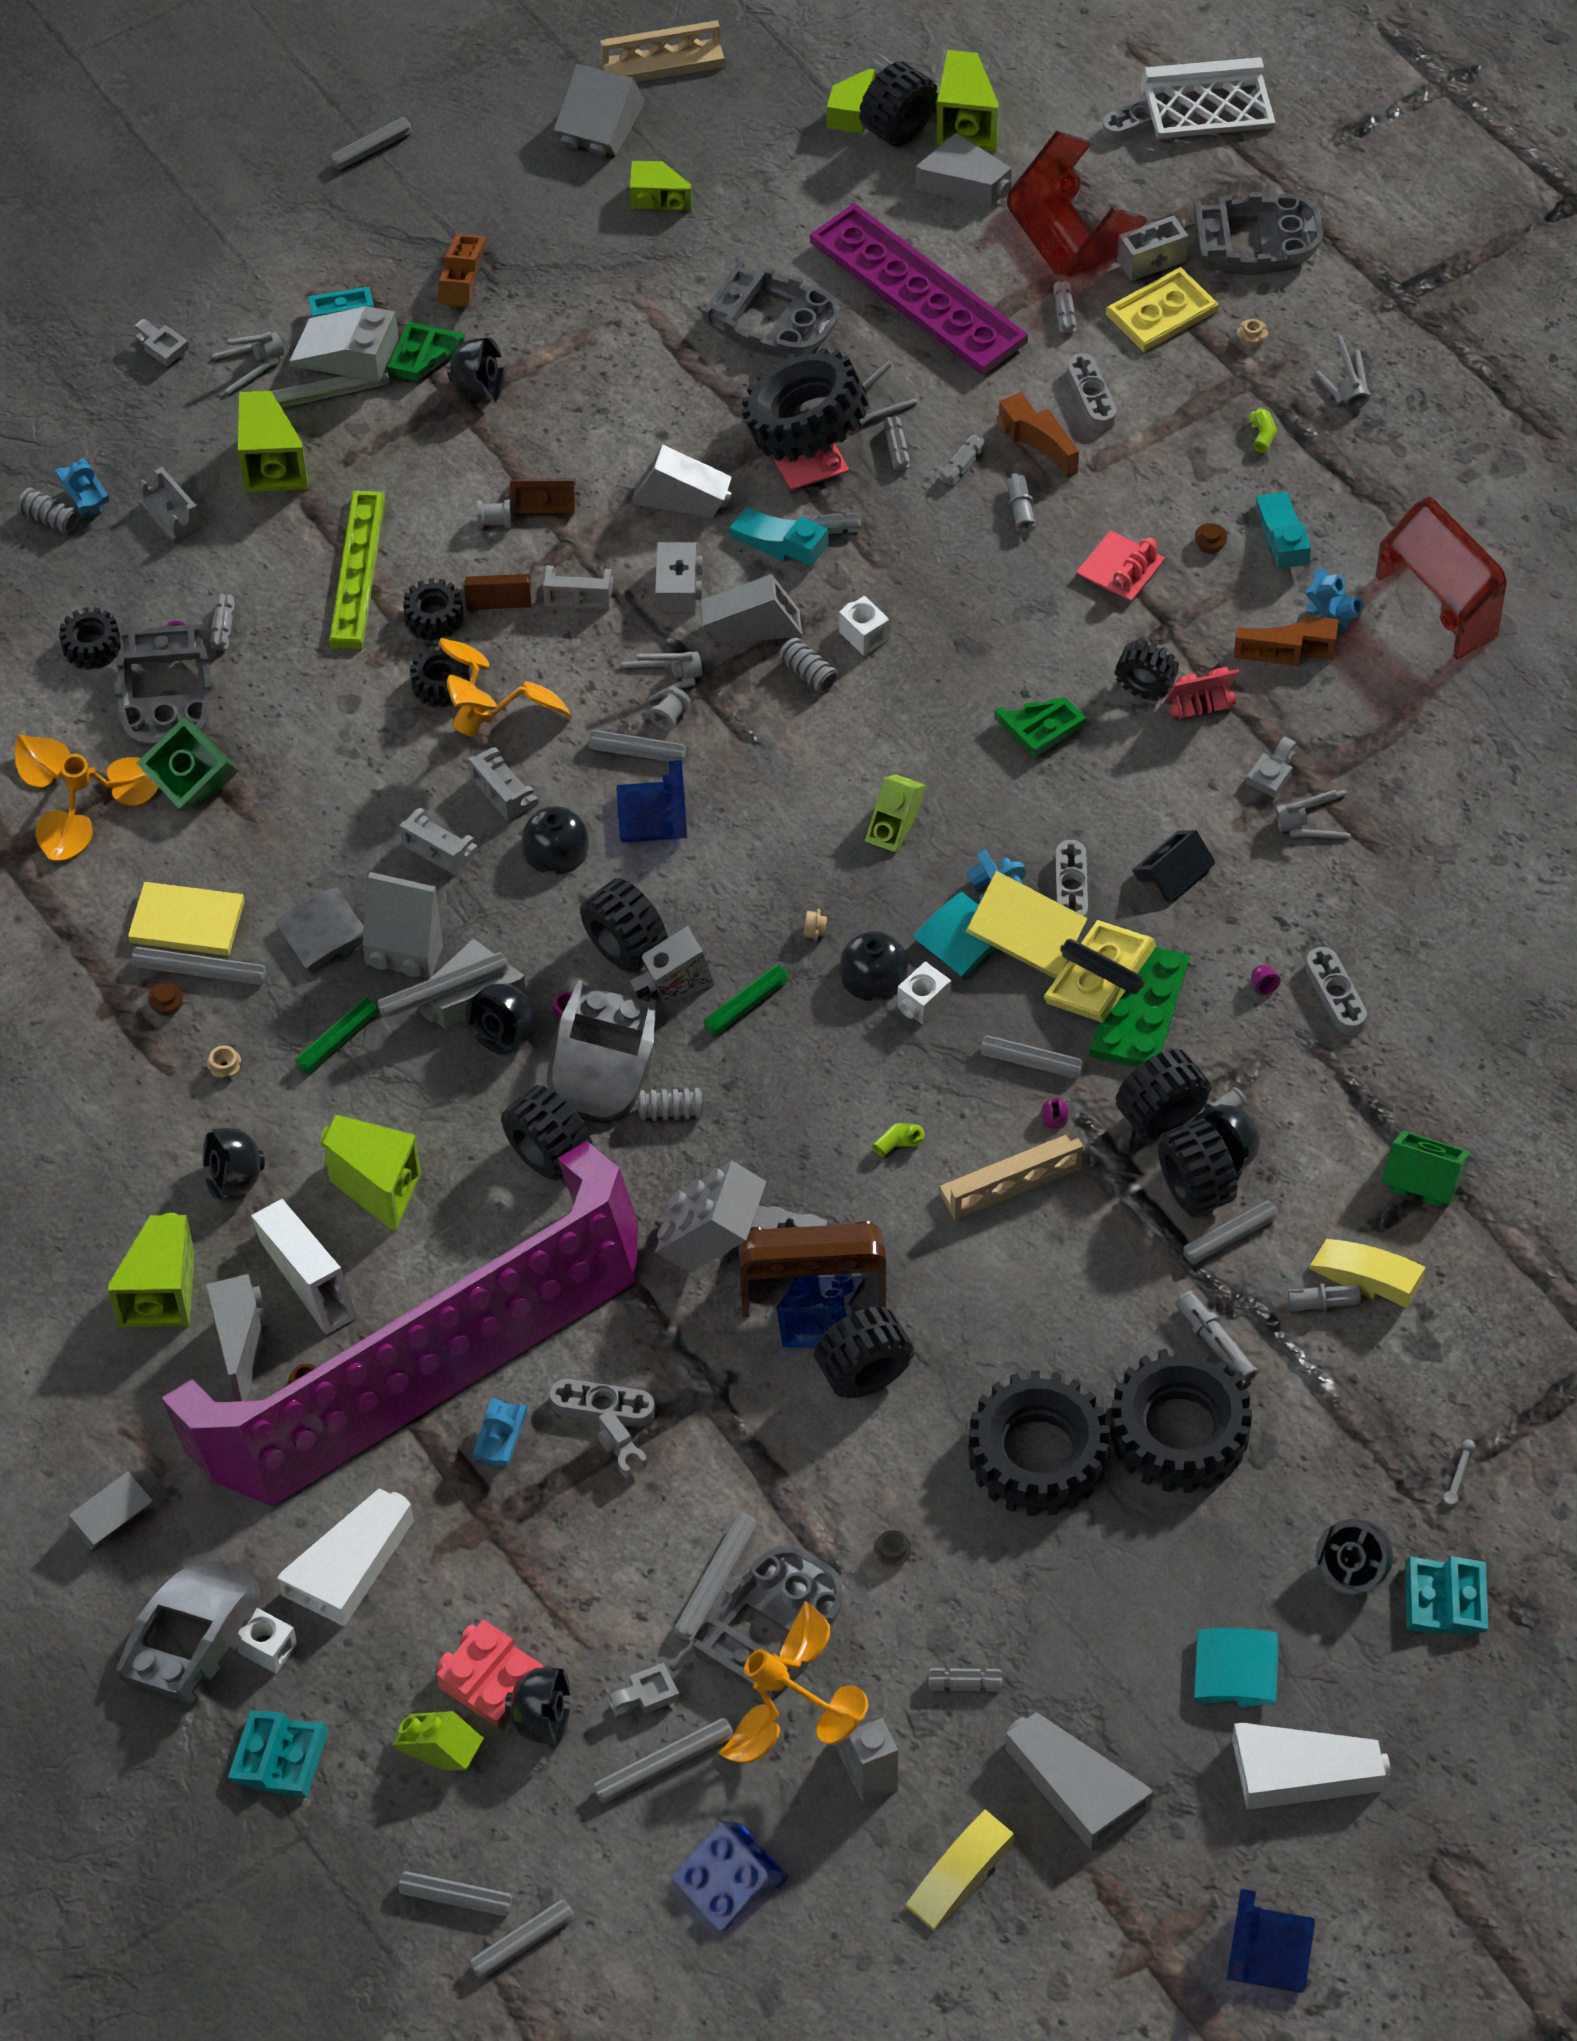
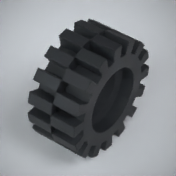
M428 578L429 584H424L423 580L418 581V588L412 585L409 588V593H405L403 601L406 626H409L411 633L416 631L417 637L422 638L426 634L427 640H433V635H438V640H440V638H444L443 633L446 632L448 636L454 634L453 628L457 630L460 628V622H463L464 618L462 597L458 588L455 589L454 584L451 582L446 586L444 579H439V582L435 583L434 578ZM429 605L445 607L444 610L433 614L421 611Z
M89 607L83 608L84 613L79 614L78 610L72 612L73 618L67 616L64 619L65 624L61 623L59 637L64 657H67V661L70 664L74 662L75 667L78 668L85 664L86 669H92V664H96L98 669L103 667L102 661L110 664L112 656H118V649H121V639L114 616L110 617V613L106 610L101 614L100 608L94 607L93 612H90ZM88 634H99L102 636L97 641L91 643L78 641Z
M1136 640L1132 641L1131 645L1128 643L1125 646L1115 667L1114 674L1117 676L1116 680L1118 683H1123L1122 688L1124 690L1130 688L1132 690L1131 694L1134 696L1139 693L1142 699L1147 700L1148 696L1152 700H1157L1158 697L1162 699L1169 693L1179 673V663L1174 661L1175 656L1173 653L1166 654L1168 649L1164 646L1162 649L1157 648L1158 644L1155 642L1148 645L1147 640H1141L1140 644Z
M435 646L429 647V653H426L423 649L419 652L420 658L415 656L412 660L413 665L410 664L412 690L415 697H420V702L423 704L429 700V706L434 708L436 703H440L441 708H445L448 701L453 706L447 687V680L433 681L428 677L437 672H448L470 681L469 665L453 659L441 647L440 650L435 651Z

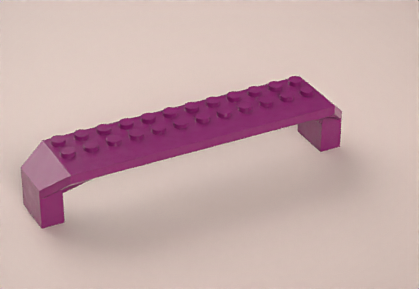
M588 1141L560 1156L557 1159L574 1204L570 1214L265 1400L215 1402L193 1379L163 1396L161 1399L184 1452L213 1482L273 1507L636 1282L638 1220L620 1168Z

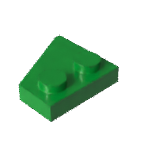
M407 322L388 363V374L418 382L454 354L455 350L465 342V334Z
M1066 697L1050 699L1044 703H1025L1024 709L1005 711V707L994 710V719L1033 758H1036L1086 726V717Z

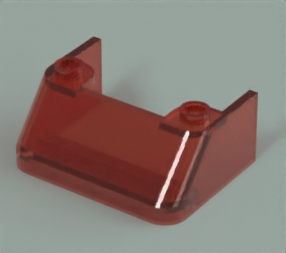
M1056 130L1010 189L1007 196V206L1052 271L1058 275L1070 277L1117 259L1119 234L1142 227L1148 220L1145 216L1112 207L1092 232L1071 203L1080 188V177L1073 167L1088 150L1091 143L1089 140Z
M1426 497L1416 502L1381 541L1375 577L1380 581L1407 566L1442 602L1440 621L1447 630H1451L1456 635L1453 657L1458 660L1498 637L1507 586L1506 576L1500 565L1432 497Z

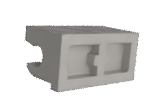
M163 467L154 470L155 483L151 487H148V484L141 480L139 484L141 499L138 500L139 505L173 543L201 529L197 506Z
M547 565L543 583L545 606L610 610L613 588L612 569H605L603 579L555 576V573H553L554 566Z
M493 747L476 757L468 758L470 778L509 822L538 805V798L532 795L534 790L530 786L523 785L504 763V759L501 756L496 757L500 754V751Z
M422 808L416 809L406 821L399 825L402 846L456 876L478 852V846L472 843L474 838L467 835L461 839L429 821L428 817L423 816L426 813L425 810Z
M127 1471L70 1513L69 1528L90 1551H93L101 1541L140 1512H145L151 1508L153 1500Z

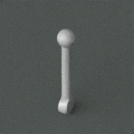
M1464 1440L1461 1444L1463 1452L1450 1491L1446 1492L1443 1497V1503L1447 1507H1455L1458 1503L1457 1491L1469 1455L1474 1452L1476 1447L1472 1440Z

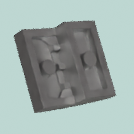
M337 887L305 900L274 921L304 967L311 974L338 953L345 958L363 944L364 926Z

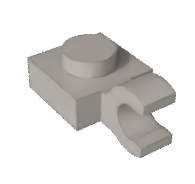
M142 319L134 325V328L140 332L135 336L136 340L144 345V351L167 367L189 349L188 340L166 325L158 330L146 319Z
M1283 737L1273 757L1263 753L1247 775L1246 784L1276 798L1292 775L1293 767L1288 764L1295 755L1292 749L1296 742Z
M610 1409L600 1415L598 1439L607 1452L612 1450L618 1457L620 1473L626 1478L631 1476L630 1468L627 1465L629 1461H637L642 1468L647 1467L644 1452L633 1444L631 1435L613 1411Z
M664 1662L629 1676L631 1687L617 1690L609 1695L612 1701L609 1707L615 1718L629 1714L639 1705L644 1714L679 1701V1692Z

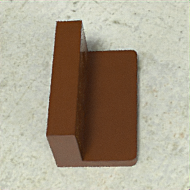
M576 478L511 479L510 514L575 513Z
M530 574L466 577L464 581L467 610L532 607Z

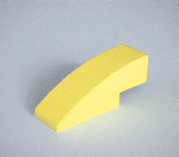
M1326 1239L1310 1264L1309 1269L1343 1286L1358 1285L1360 1294L1374 1300L1378 1294L1407 1309L1423 1283L1426 1267L1405 1257L1368 1245Z
M985 1809L931 1869L906 1903V1908L935 1932L987 1880V1872L1013 1847L1014 1833Z

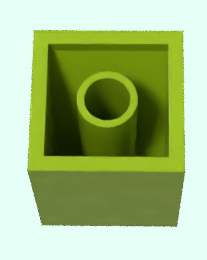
M948 50L937 100V145L941 146L957 133L983 150L997 152L999 103L979 54Z
M272 391L239 392L238 455L244 491L309 490L302 441Z
M335 1114L330 1127L326 1126L320 1140L321 1147H324V1166H327L329 1181L389 1229L397 1231L421 1175L416 1135Z
M175 1213L150 1215L108 1284V1292L117 1327L189 1326L195 1252L186 1215Z

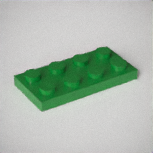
M1155 947L1138 972L1143 977L1144 987L1140 989L1138 994H1131L1125 990L1103 1023L1098 1021L1089 1049V1057L1137 1068L1147 1059L1163 1052L1189 966L1190 954Z

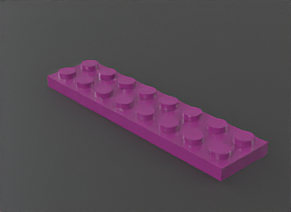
M855 203L810 233V243L980 374L985 375L1028 343V334Z

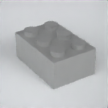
M731 1160L720 1168H714L703 1178L695 1179L691 1185L683 1190H677L668 1202V1209L670 1211L667 1219L657 1233L659 1242L655 1253L691 1273L745 1242L766 1181Z

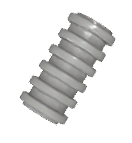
M31 487L24 490L18 499V513L26 515L30 519H35L36 522L43 523L47 527L51 526L52 529L59 530L60 533L65 535L69 534L76 526L78 510L74 507H69L68 504L52 499V497L44 495L42 492H36Z
M792 638L782 646L779 652V661L784 664L786 663L789 669H793V672L796 675H800L802 680L807 681L809 686L814 687L815 691L823 693L833 686L838 675L837 669L831 667L828 662L823 661L821 656L816 655V652L809 649V646L802 643L799 638Z
M685 1088L684 1092H678V1089H673L671 1093H667L666 1089H662V1093H656V1090H651V1093L645 1094V1090H640V1094H638L639 1118H641V1121H646V1118L651 1117L652 1121H657V1117H663V1120H668V1117H674V1120H679V1116H685V1119H690V1116H696V1119H701V1115H703L702 1091H700V1088H695L694 1092H689L688 1088Z

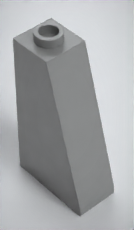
M1036 1712L1027 1719L1024 1717L1019 1718L1008 1728L1005 1750L1090 1851L1151 1809L1153 1791L1147 1785Z

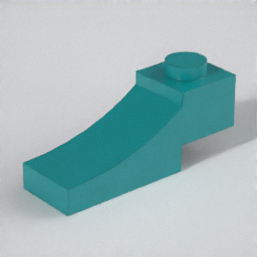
M1288 491L1257 495V511L1269 553L1273 552L1277 569L1309 565L1310 542L1304 523L1300 524Z
M746 507L729 527L731 537L783 562L788 557H791L812 567L828 547V529L802 516L798 520H787L769 516Z

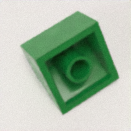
M185 717L136 763L180 810L215 795L239 772L208 737Z
M1403 1130L1392 1143L1381 1183L1389 1185L1388 1189L1397 1194L1409 1195V1192L1421 1195L1424 1202L1432 1205L1443 1206V1203L1450 1204L1455 1197L1471 1152Z

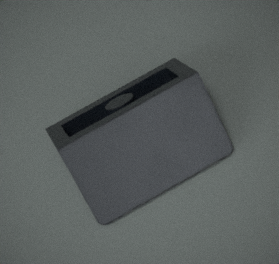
M1182 830L1175 832L1133 868L1132 871L1138 881L1154 880L1166 901H1173L1214 866L1215 860L1197 830Z

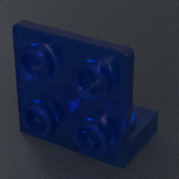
M682 760L668 761L669 774L663 775V782L617 785L621 842L687 838Z
M838 1274L833 1277H797L776 1307L782 1347H815L820 1341V1337L832 1325L851 1314L850 1307L865 1285L864 1277L852 1276V1274Z
M720 1821L672 1876L673 1881L718 1931H725L763 1887L781 1888L789 1878L785 1871L741 1823Z
M1241 1889L1226 1980L1298 1993L1305 1992L1315 1919L1262 1909V1907L1254 1905L1256 1891Z

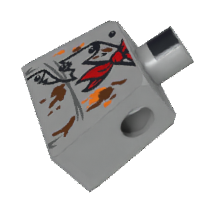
M688 926L645 952L641 958L647 972L629 981L638 999L656 990L663 1004L671 1003L715 985L703 951Z

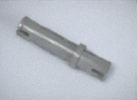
M1192 1290L1181 1295L1177 1299L1175 1306L1181 1310L1192 1324L1194 1334L1197 1337H1202L1217 1357L1228 1364V1370L1233 1375L1239 1374L1242 1378V1386L1251 1382L1259 1371L1250 1363L1237 1344L1221 1327L1219 1317L1214 1312L1210 1313ZM1198 1315H1200L1201 1318L1205 1321V1323L1211 1328V1330L1213 1331L1212 1334L1208 1330V1328L1202 1323V1321L1198 1318ZM1221 1342L1224 1344V1346L1229 1350V1352H1230V1353L1233 1355V1357L1236 1359L1235 1361L1229 1356V1354H1228V1353L1225 1351V1349L1221 1346V1344H1220Z

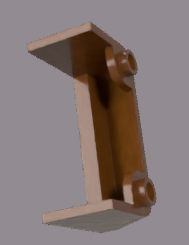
M861 1221L856 1224L771 1229L752 1227L750 1228L747 1240L739 1245L742 1317H750L748 1279L876 1272L879 1307H886V1252L882 1229L872 1222Z

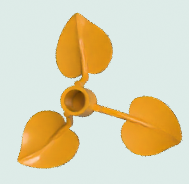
M440 638L438 643L443 651L453 659L469 665L472 670L470 681L455 675H449L447 678V687L453 706H462L453 720L452 726L462 734L475 737L483 722L490 723L499 711L519 695H525L529 700L562 713L569 721L571 720L572 716L568 708L555 693L541 685L527 681L523 683V687H518L496 706L495 701L488 694L475 687L479 668L487 670L490 666L486 657L467 644Z
M18 735L15 745V763L20 778L27 785L38 789L47 788L54 779L59 781L63 779L69 791L68 814L62 810H52L43 815L36 825L35 833L38 845L48 860L53 862L70 860L81 854L89 845L93 836L91 820L84 815L74 814L76 790L84 789L89 784L91 777L103 787L112 788L114 800L127 807L142 806L156 795L159 787L136 764L141 758L127 757L114 761L107 768L109 781H106L96 773L95 768H88L87 760L82 755L70 754V751L62 742L46 737Z
M804 1601L785 1639L780 1657L774 1653L771 1655L764 1649H758L746 1660L744 1673L755 1681L753 1688L760 1693L765 1704L752 1708L740 1721L733 1733V1737L718 1752L725 1759L744 1764L755 1762L763 1758L777 1741L780 1727L774 1721L778 1718L779 1712L766 1690L780 1691L787 1686L825 1710L817 1723L816 1732L817 1737L828 1745H836L844 1741L855 1731L858 1722L864 1718L868 1709V1699L866 1694L858 1687L853 1685L840 1687L835 1692L830 1704H827L789 1679L790 1676L787 1669H798L802 1662L810 1663L814 1661L825 1648L830 1636V1625L827 1619L807 1601Z

